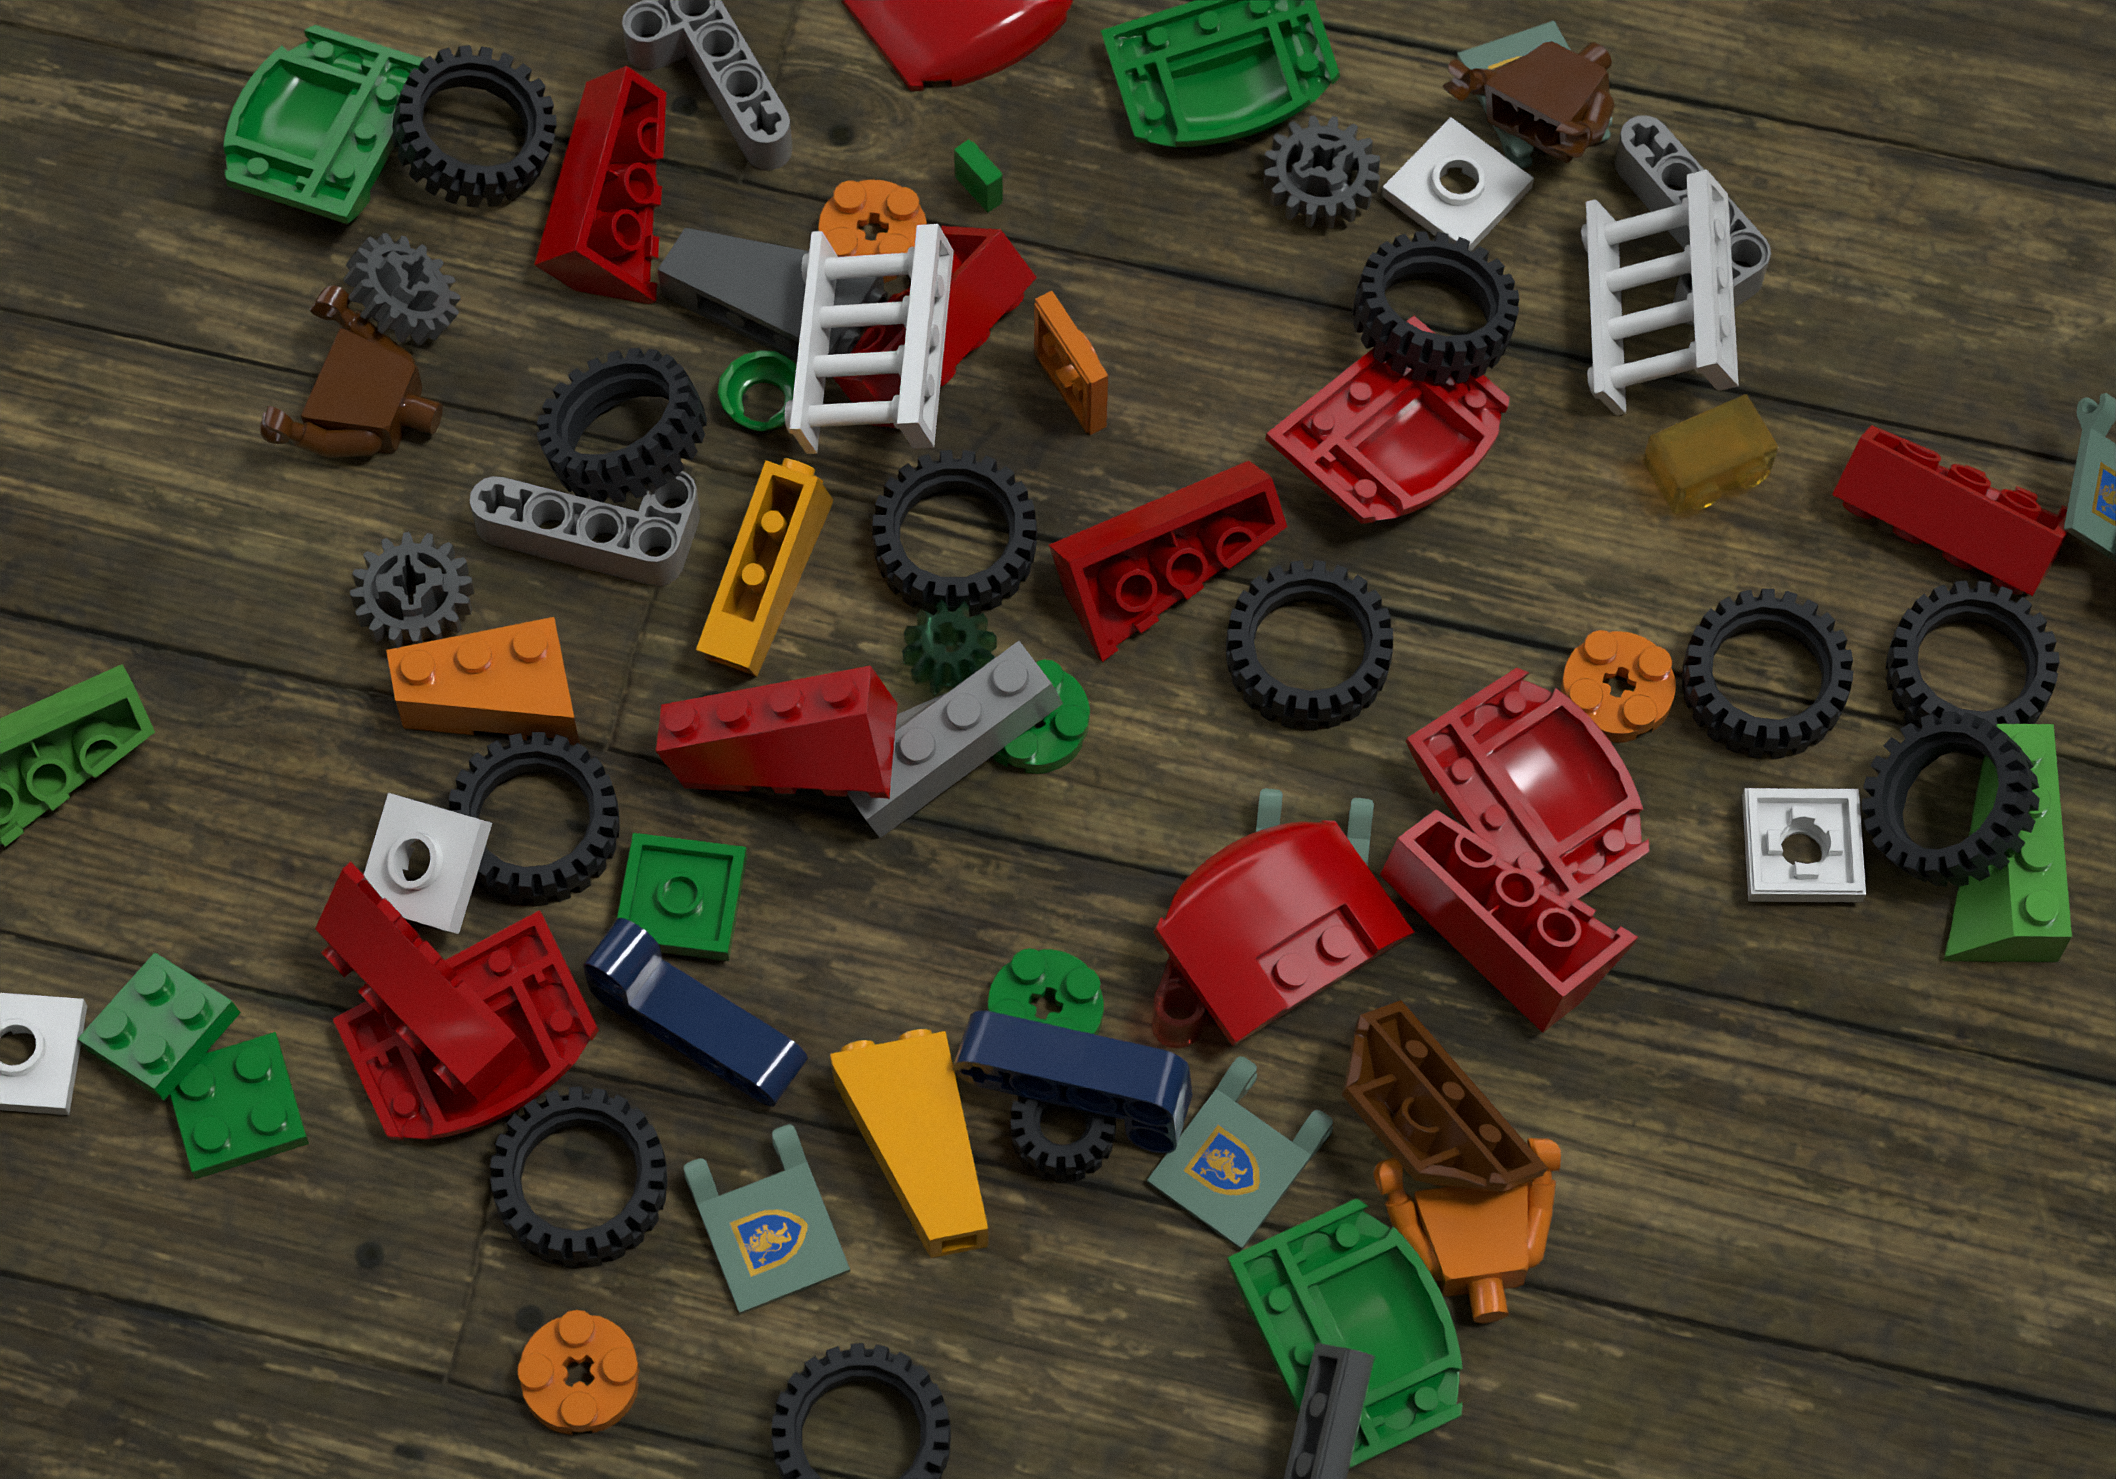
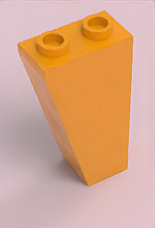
M784 458L782 465L765 461L696 648L705 659L756 677L758 676L834 501L823 486V480L814 476L815 469L813 467L789 458Z
M917 1029L900 1035L897 1041L876 1045L873 1041L869 1040L856 1041L843 1046L841 1052L831 1053L834 1084L930 1258L989 1247L988 1225L956 1077L953 1071L946 1031L932 1033L928 1029Z

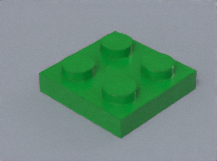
M633 833L617 919H627L648 932L658 942L661 953L729 961L747 861L746 847Z
M154 952L79 1036L78 1040L88 1052L164 1101L241 1012L232 1000Z
M276 1032L205 1053L170 1093L191 1171L195 1179L309 1144Z

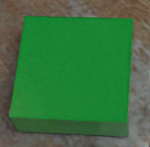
M968 139L954 149L955 178L983 209L989 213L1002 204L1003 174L973 141L971 142Z

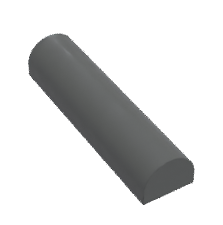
M1316 1343L1284 1479H1347L1374 1363V1355L1349 1348Z

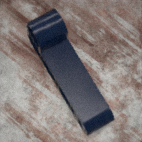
M618 918L584 963L583 968L588 988L602 1004L764 1105L770 1107L776 1105L808 1059L804 1050L793 1040L664 961L658 942L640 926L627 919Z
M975 1011L970 1014L953 1065V1071L960 1079L978 1087L1123 1119L1126 1135L1134 1145L1147 1151L1162 1154L1171 1153L1176 1150L1193 1096L1190 1067L1183 1058L1172 1052L991 1011Z

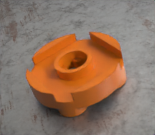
M851 180L840 183L835 188L834 196L825 204L819 219V231L824 233L838 257L907 253L910 247H915L917 225H926V217L919 205L917 194L910 188L901 187L895 183L883 180H863L859 182ZM870 223H877L882 228L887 229V233H878L876 240H867L865 231L860 229ZM883 276V282L892 281L897 276Z
M1598 630L1589 634L1585 642L1578 646L1570 655L1561 682V692L1576 703L1598 725L1610 742L1615 743L1636 740L1637 735L1646 733L1652 728L1653 732L1661 726L1670 712L1676 691V679L1672 670L1670 654L1664 648L1656 646L1653 642L1642 636L1623 631L1608 632ZM1615 676H1620L1627 679V683L1633 686L1634 691L1624 690L1621 697H1615L1610 694L1611 686L1603 682L1607 678L1614 679Z
M573 1310L567 1312L561 1318L546 1323L530 1338L522 1353L517 1372L525 1402L531 1413L551 1430L572 1434V1431L585 1432L592 1430V1433L603 1431L620 1421L630 1410L637 1397L640 1370L634 1346L630 1338L619 1326L601 1316L590 1315L582 1310ZM584 1361H588L593 1364L589 1371L594 1380L588 1386L580 1381L572 1387L565 1383L569 1376L566 1368L571 1363L581 1364Z

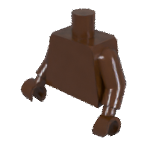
M1544 42L1525 56L1495 69L1474 68L1471 70L1458 59H1453L1449 63L1448 72L1454 78L1444 83L1442 87L1459 101L1465 100L1470 93L1486 96L1488 123L1515 137L1521 138L1528 144L1566 164L1574 157L1580 158L1586 148L1596 146L1601 142L1615 107L1614 100L1609 93V73L1606 71L1611 67L1612 59L1608 51L1595 42L1589 43L1578 54L1555 42Z
M333 285L322 290L310 308V312L324 320H335L342 328L339 329L302 411L301 419L303 424L293 422L280 409L268 406L267 411L262 416L260 433L268 443L286 444L290 439L293 441L294 446L326 458L372 456L377 452L391 454L398 449L407 427L428 434H434L441 422L443 404L420 397L423 387L413 356L385 333H380L378 328L369 319H363L359 310L355 312L348 307L351 303L348 297L349 294L341 287Z

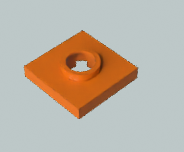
M1050 291L1035 299L1034 355L1084 431L1092 435L1107 427L1108 374L1101 365L1090 341L1077 329L1054 292Z

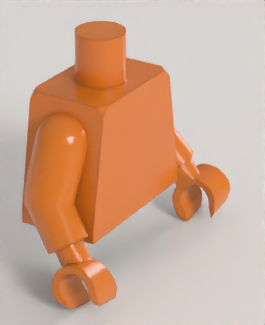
M1527 1139L1528 1146L1548 1167L1544 1175L1503 1192L1443 1187L1415 1191L1412 1199L1403 1189V1166L1395 1157L1380 1161L1374 1168L1373 1177L1381 1195L1387 1194L1388 1196L1385 1206L1392 1227L1394 1226L1418 1253L1433 1276L1442 1296L1450 1297L1469 1294L1474 1322L1489 1323L1506 1318L1509 1314L1504 1289L1523 1285L1528 1269L1540 1264L1544 1258L1556 1188V1181L1552 1179V1171L1559 1172L1561 1164L1560 1148L1550 1139Z

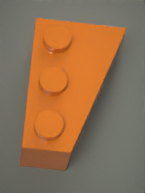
M554 617L386 650L395 701L404 729L474 735L475 731L503 733L509 736L521 733L523 740H527L528 736H532V732H545L547 738H554L557 734L568 738L571 745L580 744Z

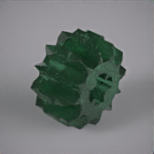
M942 599L937 604L936 615L920 609L919 613L916 614L918 626H907L904 631V642L907 646L902 650L903 663L906 666L912 667L911 679L915 682V685L930 680V692L934 697L942 691L944 686H951V690L995 659L991 652L997 648V637L994 632L986 631L988 629V619L984 613L969 618V606L965 601L958 606L955 612H948V606ZM945 646H953L954 652H946Z

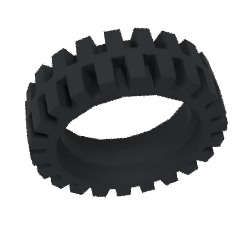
M462 45L458 47L454 56L450 48L440 50L435 60L429 55L421 61L418 69L414 68L403 85L395 107L392 139L394 147H399L397 157L402 166L411 164L409 176L416 183L423 178L427 180L425 187L427 192L435 196L440 189L447 191L445 201L457 204L459 197L464 196L466 197L467 207L478 208L482 199L486 198L488 206L491 207L500 205L504 196H506L509 202L519 197L522 190L525 189L527 191L535 183L537 177L540 176L554 142V133L557 126L556 115H552L554 104L551 96L543 97L546 86L540 78L530 82L532 70L524 63L515 70L511 67L514 57L505 52L502 53L499 61L492 59L493 48L481 46L478 55H473L471 45ZM457 87L486 90L506 101L521 118L525 129V144L519 155L507 163L487 167L462 163L442 152L429 138L423 125L424 107L433 95L442 90Z
M1427 231L1415 232L1412 241H1410L1406 234L1396 236L1393 244L1386 241L1379 246L1377 253L1372 252L1358 282L1352 316H1355L1353 324L1356 333H1362L1360 341L1366 349L1375 347L1374 358L1380 363H1384L1390 358L1393 359L1392 371L1402 375L1408 367L1413 369L1412 379L1421 382L1424 381L1426 373L1433 375L1434 384H1446L1450 374L1455 383L1467 382L1470 373L1475 378L1484 375L1487 368L1493 369L1499 363L1501 356L1504 355L1518 316L1519 293L1518 290H1513L1515 281L1512 275H1503L1505 266L1498 258L1487 262L1489 251L1479 246L1472 252L1468 250L1470 240L1459 237L1456 244L1448 243L1449 234L1437 232L1434 241H1430ZM1427 279L1449 284L1467 294L1484 313L1486 325L1467 335L1443 336L1422 331L1401 319L1388 304L1385 291L1391 286L1409 280Z
M629 348L626 358H624L621 352L617 350L608 353L606 363L602 364L599 358L596 357L587 362L589 371L582 373L576 368L569 373L568 377L571 384L558 383L552 390L556 399H546L542 406L545 415H540L537 422L540 430L537 432V437L541 449L550 467L569 492L573 491L576 496L583 498L590 496L592 500L603 503L608 495L614 503L623 502L626 500L627 491H631L634 497L638 498L647 494L645 485L653 483L656 489H659L667 484L664 474L670 472L677 476L682 472L685 467L681 458L692 461L698 451L695 444L703 442L705 432L702 427L707 426L705 409L686 371L670 355L665 354L662 356L658 350L648 349L644 355L640 348ZM638 397H662L669 400L661 420L646 436L626 448L605 454H581L575 451L583 431L599 414L614 405Z
M952 450L940 451L939 460L932 461L930 454L918 457L916 468L907 463L899 469L897 480L890 477L884 485L883 496L879 495L875 504L872 540L878 570L882 578L886 577L887 585L895 595L901 592L903 602L913 608L918 602L921 603L923 613L935 616L937 609L940 608L945 609L946 618H958V610L967 609L969 617L981 614V607L985 604L993 610L1002 605L1004 594L1011 598L1019 590L1020 580L1026 581L1031 570V563H1034L1037 545V523L1035 508L1032 499L1028 497L1027 488L1022 481L1015 482V474L1007 466L998 470L996 459L985 455L982 462L976 461L975 452L963 450L961 459H953ZM944 491L970 492L989 499L1002 511L1009 526V542L1001 558L988 569L967 577H941L918 568L907 557L900 541V530L908 511L922 499Z
M1303 560L1290 562L1289 571L1284 572L1281 566L1278 565L1269 569L1265 580L1259 575L1251 581L1248 592L1242 591L1229 619L1226 637V661L1228 672H1232V683L1236 691H1243L1244 702L1251 709L1258 705L1262 717L1272 721L1275 715L1282 718L1281 726L1294 729L1296 721L1304 722V730H1317L1319 722H1326L1329 729L1340 726L1341 719L1344 716L1349 721L1359 716L1362 706L1369 708L1376 700L1378 691H1382L1392 661L1393 628H1391V617L1388 609H1382L1381 596L1375 589L1368 592L1367 581L1358 574L1353 580L1349 579L1348 569L1336 565L1333 572L1327 571L1325 561L1314 560L1312 569H1304ZM1306 600L1336 607L1350 616L1361 630L1365 647L1362 663L1351 678L1336 687L1309 691L1286 686L1270 676L1257 659L1254 640L1258 626L1268 613L1284 604Z
M1958 581L1953 584L1950 591L1947 590L1944 584L1934 588L1929 597L1923 594L1914 602L1911 609H1907L1892 637L1886 659L1885 669H1888L1886 682L1888 690L1894 689L1892 701L1896 709L1905 708L1904 720L1908 724L1912 723L1914 725L1917 723L1922 725L1921 717L1930 714L1942 720V714L1946 711H1955L1961 716L1965 712L1974 714L1982 720L1986 719L1995 726L1996 724H2035L2052 696L2059 674L2057 670L2060 663L2059 652H2054L2057 643L2053 631L2045 633L2047 620L2040 612L2032 616L2030 614L2032 604L2024 597L2017 603L2011 601L2010 598L2013 591L2001 586L1997 594L1991 593V583L1978 581L1974 589H1969L1967 581ZM1956 621L1985 624L2006 635L2021 652L2026 665L2025 686L2020 695L2003 708L1985 712L1958 708L1938 697L1922 679L1918 667L1919 646L1925 636L1940 625ZM1965 749V751H1977V750Z
M1762 588L1758 597L1753 596L1752 590L1739 592L1734 602L1730 596L1720 601L1716 610L1710 609L1703 616L1700 624L1696 626L1684 657L1682 687H1685L1684 700L1687 708H1694L1692 718L1699 727L1704 724L1708 726L1707 736L1717 743L1721 737L1728 740L1726 749L1734 753H1738L1741 746L1749 748L1748 757L1761 759L1764 751H1770L1771 759H1780L1785 757L1788 750H1792L1795 756L1805 752L1811 742L1814 746L1825 738L1828 730L1831 731L1836 725L1847 703L1853 681L1854 671L1851 670L1853 664L1851 649H1845L1848 639L1843 630L1841 629L1836 632L1833 630L1836 620L1828 612L1821 617L1817 615L1818 604L1810 599H1807L1802 606L1795 603L1796 593L1785 591L1783 598L1780 599L1775 598V589ZM1752 629L1780 631L1800 641L1816 658L1822 673L1821 691L1814 704L1799 715L1780 720L1754 717L1734 707L1717 688L1712 673L1713 659L1720 645L1734 634Z
M1946 711L1942 714V720L1933 714L1921 717V729L1912 723L1901 728L1900 730L1905 740L1900 743L1891 737L1883 745L1891 753L1886 760L1876 755L1871 764V767L1878 773V776H1866L1863 787L1871 795L1869 798L1862 799V811L1869 817L1864 820L1867 832L1874 837L1872 841L1889 860L1925 883L1928 881L1935 886L1947 887L1949 881L1959 887L1969 885V876L1978 881L1984 880L1991 876L1988 869L1990 864L2001 870L2010 862L2004 854L2008 848L2019 853L2025 845V842L2018 836L2020 831L2031 833L2036 821L2028 814V811H2038L2040 798L2032 791L2039 788L2038 778L2030 770L2034 766L2020 746L2004 731L1986 719L1982 720L1977 715L1965 712L1961 716L1955 711ZM1961 749L1977 750L1988 756L1997 769L1999 786L1994 807L1981 827L1961 843L1939 850L1926 849L1914 843L1905 830L1903 811L1908 791L1920 772L1940 756Z
M532 732V740L523 741L521 733L509 736L510 744L503 747L496 740L487 745L488 754L483 757L477 752L469 760L470 769L468 772L463 769L459 772L455 779L457 788L456 790L451 789L448 800L450 811L478 819L484 800L499 784L519 774L547 772L563 776L581 789L589 803L590 822L584 839L572 853L547 865L522 867L507 863L490 852L485 846L474 883L481 889L486 886L490 895L502 900L504 895L509 896L511 903L524 906L526 899H533L535 906L548 905L547 897L557 896L559 902L571 898V889L577 887L582 892L591 886L590 877L593 874L600 877L607 868L606 859H612L616 851V838H619L620 819L617 797L610 777L606 775L603 765L596 756L592 759L590 758L588 749L579 743L571 747L568 738L557 734L553 741L547 740L545 732Z
M582 1086L569 1087V1094L562 1096L559 1095L558 1090L545 1093L546 1101L538 1104L533 1099L524 1105V1114L521 1117L514 1114L506 1123V1134L500 1133L496 1141V1154L491 1158L490 1180L498 1213L513 1239L516 1238L521 1247L531 1255L533 1252L538 1253L541 1260L554 1265L555 1260L563 1262L565 1267L578 1268V1262H587L589 1267L602 1265V1258L611 1256L613 1261L625 1256V1248L629 1245L636 1248L644 1241L645 1231L647 1229L651 1231L654 1229L659 1220V1210L664 1209L668 1178L665 1154L660 1139L653 1125L648 1123L646 1115L638 1107L632 1109L628 1100L617 1094L613 1099L608 1096L606 1090L594 1087L592 1094L584 1093ZM583 1124L605 1128L621 1138L635 1157L638 1175L633 1196L620 1214L601 1226L576 1231L554 1227L538 1217L524 1198L521 1180L526 1159L538 1142L558 1129Z
M864 1343L850 1344V1349L840 1351L839 1346L826 1350L825 1357L818 1360L814 1356L805 1362L804 1370L800 1374L795 1371L787 1381L785 1392L781 1391L776 1402V1412L772 1420V1449L774 1460L782 1479H822L810 1467L802 1448L803 1425L811 1407L828 1390L850 1381H875L895 1389L912 1405L920 1424V1447L911 1467L899 1479H942L943 1471L947 1467L951 1445V1427L947 1406L937 1383L934 1384L931 1381L930 1374L921 1365L915 1366L912 1363L911 1357L900 1351L897 1355L892 1354L889 1351V1347L875 1344L874 1349H865Z

